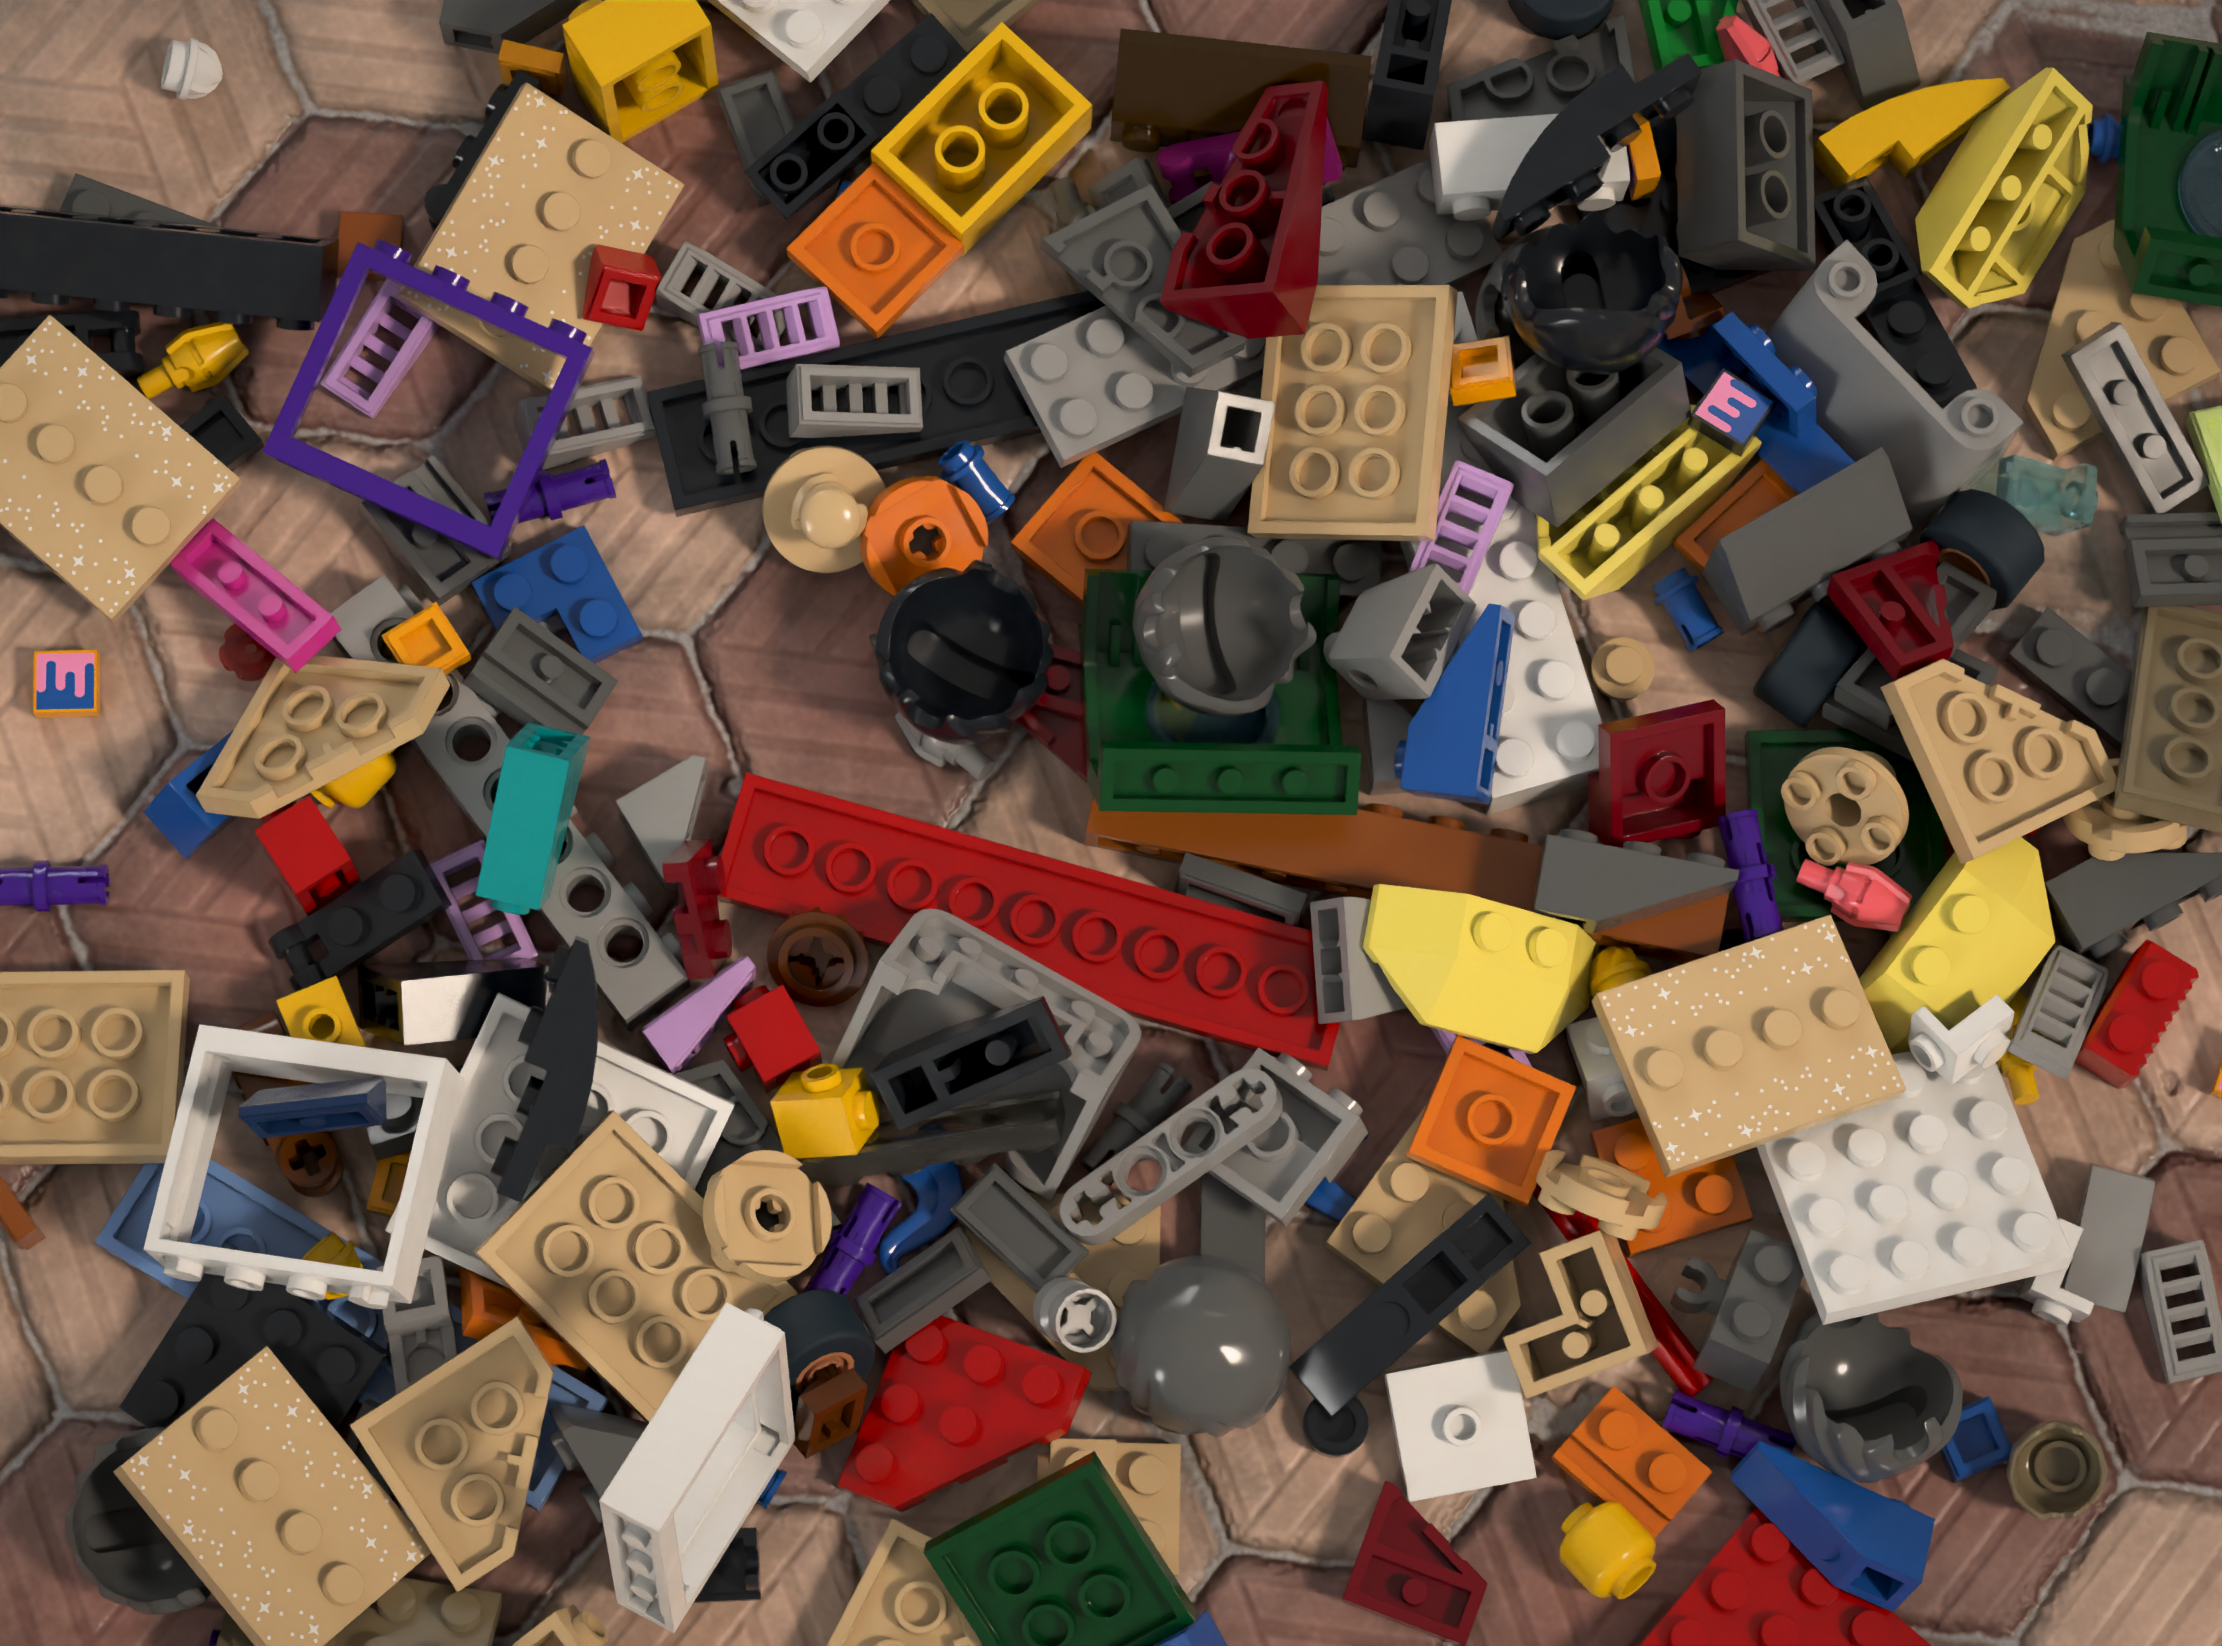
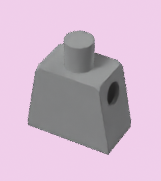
M1437 563L1428 565L1366 589L1360 594L1341 631L1332 633L1326 638L1323 648L1325 659L1361 696L1369 700L1430 698L1477 604Z
M1339 897L1310 902L1319 1024L1362 1020L1408 1008L1390 985L1380 965L1374 963L1363 949L1371 899Z

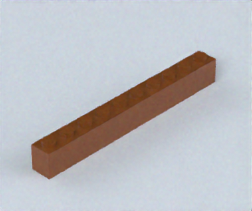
M1093 797L1085 835V845L1178 864H1182L1184 855L1187 852L1274 883L1343 897L1371 899L1373 885L1386 884L1466 893L1527 911H1531L1542 850L1541 845L1528 843L1529 837L1515 830L1495 828L1491 829L1490 835L1466 831V824L1450 817L1430 816L1427 823L1402 818V810L1377 803L1366 804L1365 810L1358 809L1357 815L1099 811ZM1729 893L1597 933L1587 934L1599 945V948L1606 949L1612 946L1629 947L1638 956L1685 964L1719 952Z

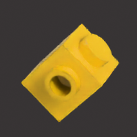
M337 976L276 1000L291 1037L367 1047L345 991Z
M820 1064L805 1071L792 1072L770 1101L783 1151L795 1159L857 1155L879 1125V1101L876 1094L869 1090L864 1067L839 1069L835 1064Z

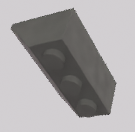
M1737 59L1700 69L1702 74L1692 95L1694 97L1693 103L1675 116L1677 124L1675 176L1678 194V222L1676 225L1678 256L1716 270L1808 271L1816 269L1812 90Z
M1657 347L1633 366L1620 372L1605 375L1563 369L1535 353L1514 371L1516 397L1475 403L1459 416L1457 421L1461 431L1496 476L1514 484L1511 497L1558 528L1690 417L1691 409L1682 362Z
M1882 447L1717 541L1702 573L1741 636L1757 627L1760 628L1763 634L1774 631L1796 615L1792 607L1812 596L1817 603L1830 599L1831 597L1826 591L1832 575L1902 551L1900 546L1903 545L1911 532L1912 525L1889 457Z

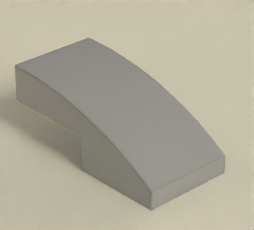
M2091 1163L2075 1225L2084 1229L2073 1253L2069 1268L2064 1275L2061 1285L2062 1289L2093 1302L2094 1305L2121 1312L2126 1311L2148 1222L2155 1187L2154 1179Z
M440 1256L422 1258L412 1303L389 1301L387 1308L382 1309L384 1326L389 1340L396 1394L459 1354L442 1258ZM384 1266L376 1267V1270L383 1272Z

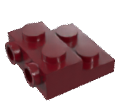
M1712 699L1598 725L1599 771L1588 773V832L1596 835L1598 840L1604 845L1622 848L1623 843L1626 841L1649 843L1670 837L1689 839L1700 835L1702 830L1718 827L1716 819L1720 816H1726L1725 708Z

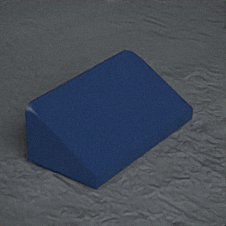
M372 1077L260 1090L239 1107V1118L261 1138L382 1125V1123H387L386 1081L383 1077Z

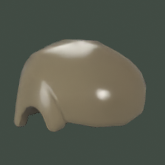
M2055 1420L2042 1422L2030 1427L2012 1445L2006 1474L2014 1500L2033 1517L2044 1521L2056 1518H2075L2087 1511L2090 1505L2095 1503L2104 1492L2108 1466L2099 1440L2079 1424Z

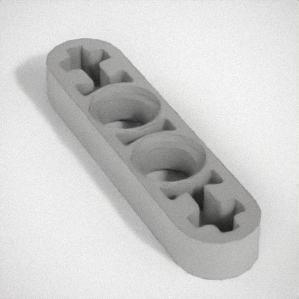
M1245 1068L1232 1073L1078 1181L1064 1194L1060 1203V1217L1066 1229L1079 1242L1086 1245H1101L1108 1242L1264 1133L1279 1119L1282 1111V1097L1273 1079L1264 1071L1255 1068ZM1248 1088L1256 1095L1262 1093L1259 1098L1263 1107L1255 1113H1252L1247 1107L1239 1109L1243 1105L1239 1095ZM1219 1106L1223 1108L1236 1127L1230 1133L1227 1132L1220 1117L1213 1111ZM1204 1122L1214 1128L1215 1139L1206 1151L1192 1154L1182 1149L1181 1137L1190 1125ZM1142 1160L1158 1162L1162 1168L1159 1182L1147 1191L1134 1190L1128 1184V1174L1131 1168ZM1112 1181H1115L1121 1194L1130 1202L1123 1208L1107 1187ZM1089 1200L1097 1207L1103 1205L1099 1209L1103 1219L1094 1226L1086 1219L1080 1221L1084 1216L1080 1207Z

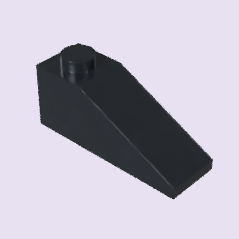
M1452 0L1388 1L1362 139L1392 146L1424 150Z
M1044 996L947 1027L890 1052L870 1074L898 1130L901 1131L1065 1060L1072 1055V1052Z

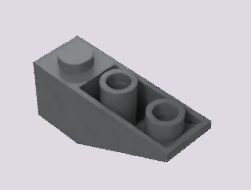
M1562 829L1559 832V836L1548 834L1542 846L1531 912L1577 924L1586 933L1593 934L1728 894L1738 880L1739 870L1725 868V860L1713 855L1690 853L1687 854L1686 860L1661 856V848L1653 844L1626 841L1623 843V847L1619 848L1598 844V837L1592 833L1575 829Z
M2222 852L2126 853L2124 857L2114 861L2099 860L2092 857L2045 882L2053 929L2063 947L2081 956L2090 952L2094 961L2101 960L2129 943L2124 934L2144 923L2150 932L2163 927L2184 913L2179 904L2199 893L2205 903L2222 895Z

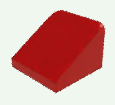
M595 245L588 274L582 311L583 319L643 331L662 277L654 258L647 254L604 245Z

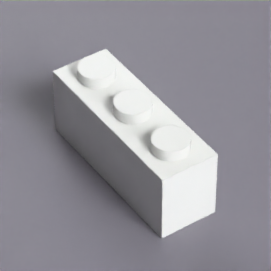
M1558 114L1435 123L1429 141V151L1437 215L1453 214L1457 220L1469 221L1485 218L1491 214V211L1499 210L1509 183L1526 153ZM1626 146L1616 152H1610L1605 147L1611 158L1605 174L1601 178L1604 184L1593 195L1577 203L1580 210H1604L1614 206L1615 201L1623 200L1630 183ZM1567 199L1557 206L1573 204Z

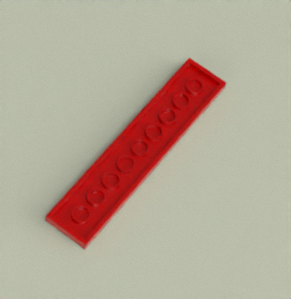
M746 772L721 853L725 870V891L723 895H717L718 900L787 919L792 912L796 914L809 912L819 906L822 912L834 916L844 913L848 924L856 931H863L864 941L889 948L915 913L930 908L943 910L1121 1008L1132 1017L1256 1051L1259 1047L1275 1057H1279L1284 1052L1303 1065L1325 1071L1328 1070L1341 1022L1318 1023L1312 931Z

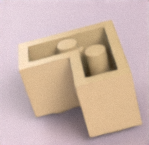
M1601 1229L1539 1253L1563 1314L1503 1337L1526 1399L1648 1354L1659 1347L1618 1240Z

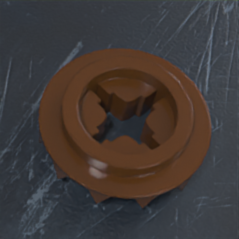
M819 906L809 912L800 914L792 912L777 929L775 928L767 949L768 968L777 986L784 985L792 999L815 1007L834 1006L845 1002L855 995L866 979L871 957L867 953L864 944L863 931H856L848 924L844 913L834 916L822 912ZM816 937H820V943H823L825 953L835 954L836 956L829 959L822 977H820L819 968L816 967L815 959L804 956V953L810 951Z

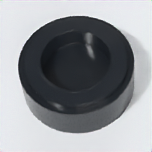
M1354 1397L1332 1417L1314 1399L1306 1409L1302 1425L1304 1437L1314 1451L1325 1457L1341 1458L1352 1454L1361 1446L1367 1435L1369 1423L1364 1406Z

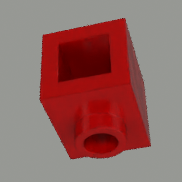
M762 985L750 990L733 1002L736 1011L726 1016L732 1034L724 1037L723 1042L740 1072L751 1067L766 1093L784 1084L792 1072L805 1071L822 1063L821 1051L784 985L772 991H769L766 985Z

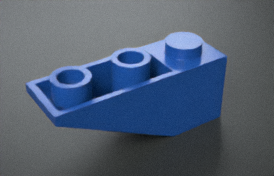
M1758 1441L1732 1470L1730 1480L1835 1587L1894 1612L1922 1583L1935 1522L1934 1518L1912 1509L1905 1502L1889 1499L1853 1483L1852 1480L1845 1479L1797 1458L1786 1449L1770 1446L1761 1441Z

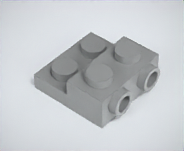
M1258 1047L1242 1069L1255 1068L1264 1071L1273 1079L1282 1097L1281 1114L1279 1119L1268 1130L1209 1170L1208 1173L1287 1227L1320 1182L1324 1179L1331 1183L1369 1132L1359 1117L1363 1109L1352 1098L1335 1087H1332L1328 1094L1324 1093L1308 1082L1313 1076L1312 1073L1296 1059L1284 1052L1275 1059ZM1250 1088L1244 1090L1239 1095L1243 1102L1239 1109L1247 1107L1252 1113L1259 1111L1263 1107L1259 1098L1262 1093L1256 1095ZM1221 1106L1213 1110L1220 1117L1228 1133L1236 1128ZM1200 1123L1182 1146V1149L1192 1154L1206 1151L1215 1139L1214 1128L1207 1123Z

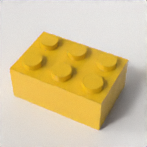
M589 0L578 6L569 15V21L562 24L574 88L600 130L620 143H624L719 88L712 26L696 0Z
M1001 22L871 150V163L875 162L964 244L965 253L961 256L963 257L1091 130L1092 104Z

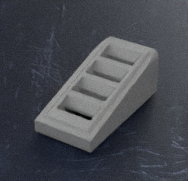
M1742 0L1754 30L1771 44L1779 68L1778 72L1782 78L1800 84L1846 63L1839 44L1816 0H1793L1797 9L1773 20L1766 9L1785 0ZM1802 20L1807 32L1783 42L1778 31ZM1812 43L1817 55L1795 64L1790 53Z
M687 241L682 244L656 290L657 305L697 327L699 325L696 316L711 311L703 305L716 283L724 286L725 289L712 311L732 307L739 295L749 299L747 303L779 296L712 254ZM695 271L701 274L702 277L691 296L688 297L681 293L692 272ZM782 312L773 313L779 342L786 331ZM756 317L747 319L749 328ZM731 322L722 324L725 341L737 342L733 324ZM759 333L757 338L751 335L755 353L764 351L761 334Z
M796 364L787 377L789 437L824 438L920 432L923 428L920 368ZM888 386H898L899 414L888 413ZM862 388H871L873 413H863ZM836 389H845L846 412H837ZM811 391H819L820 411H812Z
M637 375L580 387L568 411V414L573 413L580 435L571 437L566 420H564L542 470L559 467L656 437L650 405L641 376ZM550 394L520 400L514 415V422L523 452ZM623 398L631 422L630 425L621 426L614 400ZM597 405L605 430L596 431L589 409Z
M2061 945L2053 946L2033 979L2007 1051L2066 1080L2104 993L2110 976L2109 970ZM2032 1029L2063 1044V1047L2032 1032Z
M2204 1240L2192 1241L2140 1254L2136 1271L2166 1384L2170 1385L2222 1373V1319ZM2187 1265L2190 1277L2162 1283L2160 1271ZM2194 1291L2196 1303L2167 1308L2165 1297ZM2201 1316L2202 1329L2173 1335L2171 1323ZM2208 1342L2211 1354L2178 1361L2176 1349Z

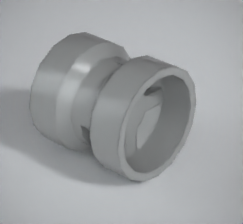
M1067 1276L1052 1279L1043 1285L1037 1293L1033 1304V1317L1039 1331L1072 1351L1080 1353L1096 1351L1104 1346L1114 1333L1117 1319L1116 1309L1112 1301L1100 1290L1090 1287L1078 1279ZM1064 1309L1066 1310V1312H1065V1321H1063V1316H1062V1313H1063V1310H1064Z

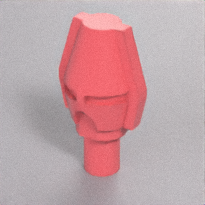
M1726 15L1719 20L1720 23L1717 25L1716 31L1725 62L1737 59L1781 77L1778 72L1779 68L1774 51L1766 38L1737 15L1729 17Z
M1805 859L1796 880L1799 884L1825 894L1824 900L1832 903L1830 912L1855 927L1898 932L1913 896L1878 868L1850 861L1846 869L1837 866L1835 870Z

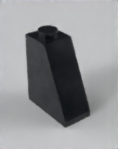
M526 958L357 965L360 1029L404 1046L477 1038L498 993L530 1008L532 1005L545 1009L555 985L543 981L548 969L547 965Z

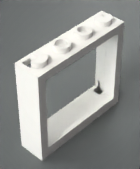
M199 1024L143 1250L164 1267V1274L180 1280L200 1281L202 1274L206 1273L225 1276V1283L246 1290L261 1291L263 1290L264 1282L287 1285L286 1291L288 1293L313 1300L325 1299L327 1291L349 1295L348 1300L350 1302L373 1309H386L389 1301L411 1304L464 1081L463 1076L446 1058ZM232 1071L312 1083L383 1077L386 1081V1093L424 1098L383 1272L190 1243Z
M727 1302L725 1303L599 1500L617 1603L672 1633H675L795 1441L785 1332L764 1321L763 1312L760 1310L749 1308L744 1312Z

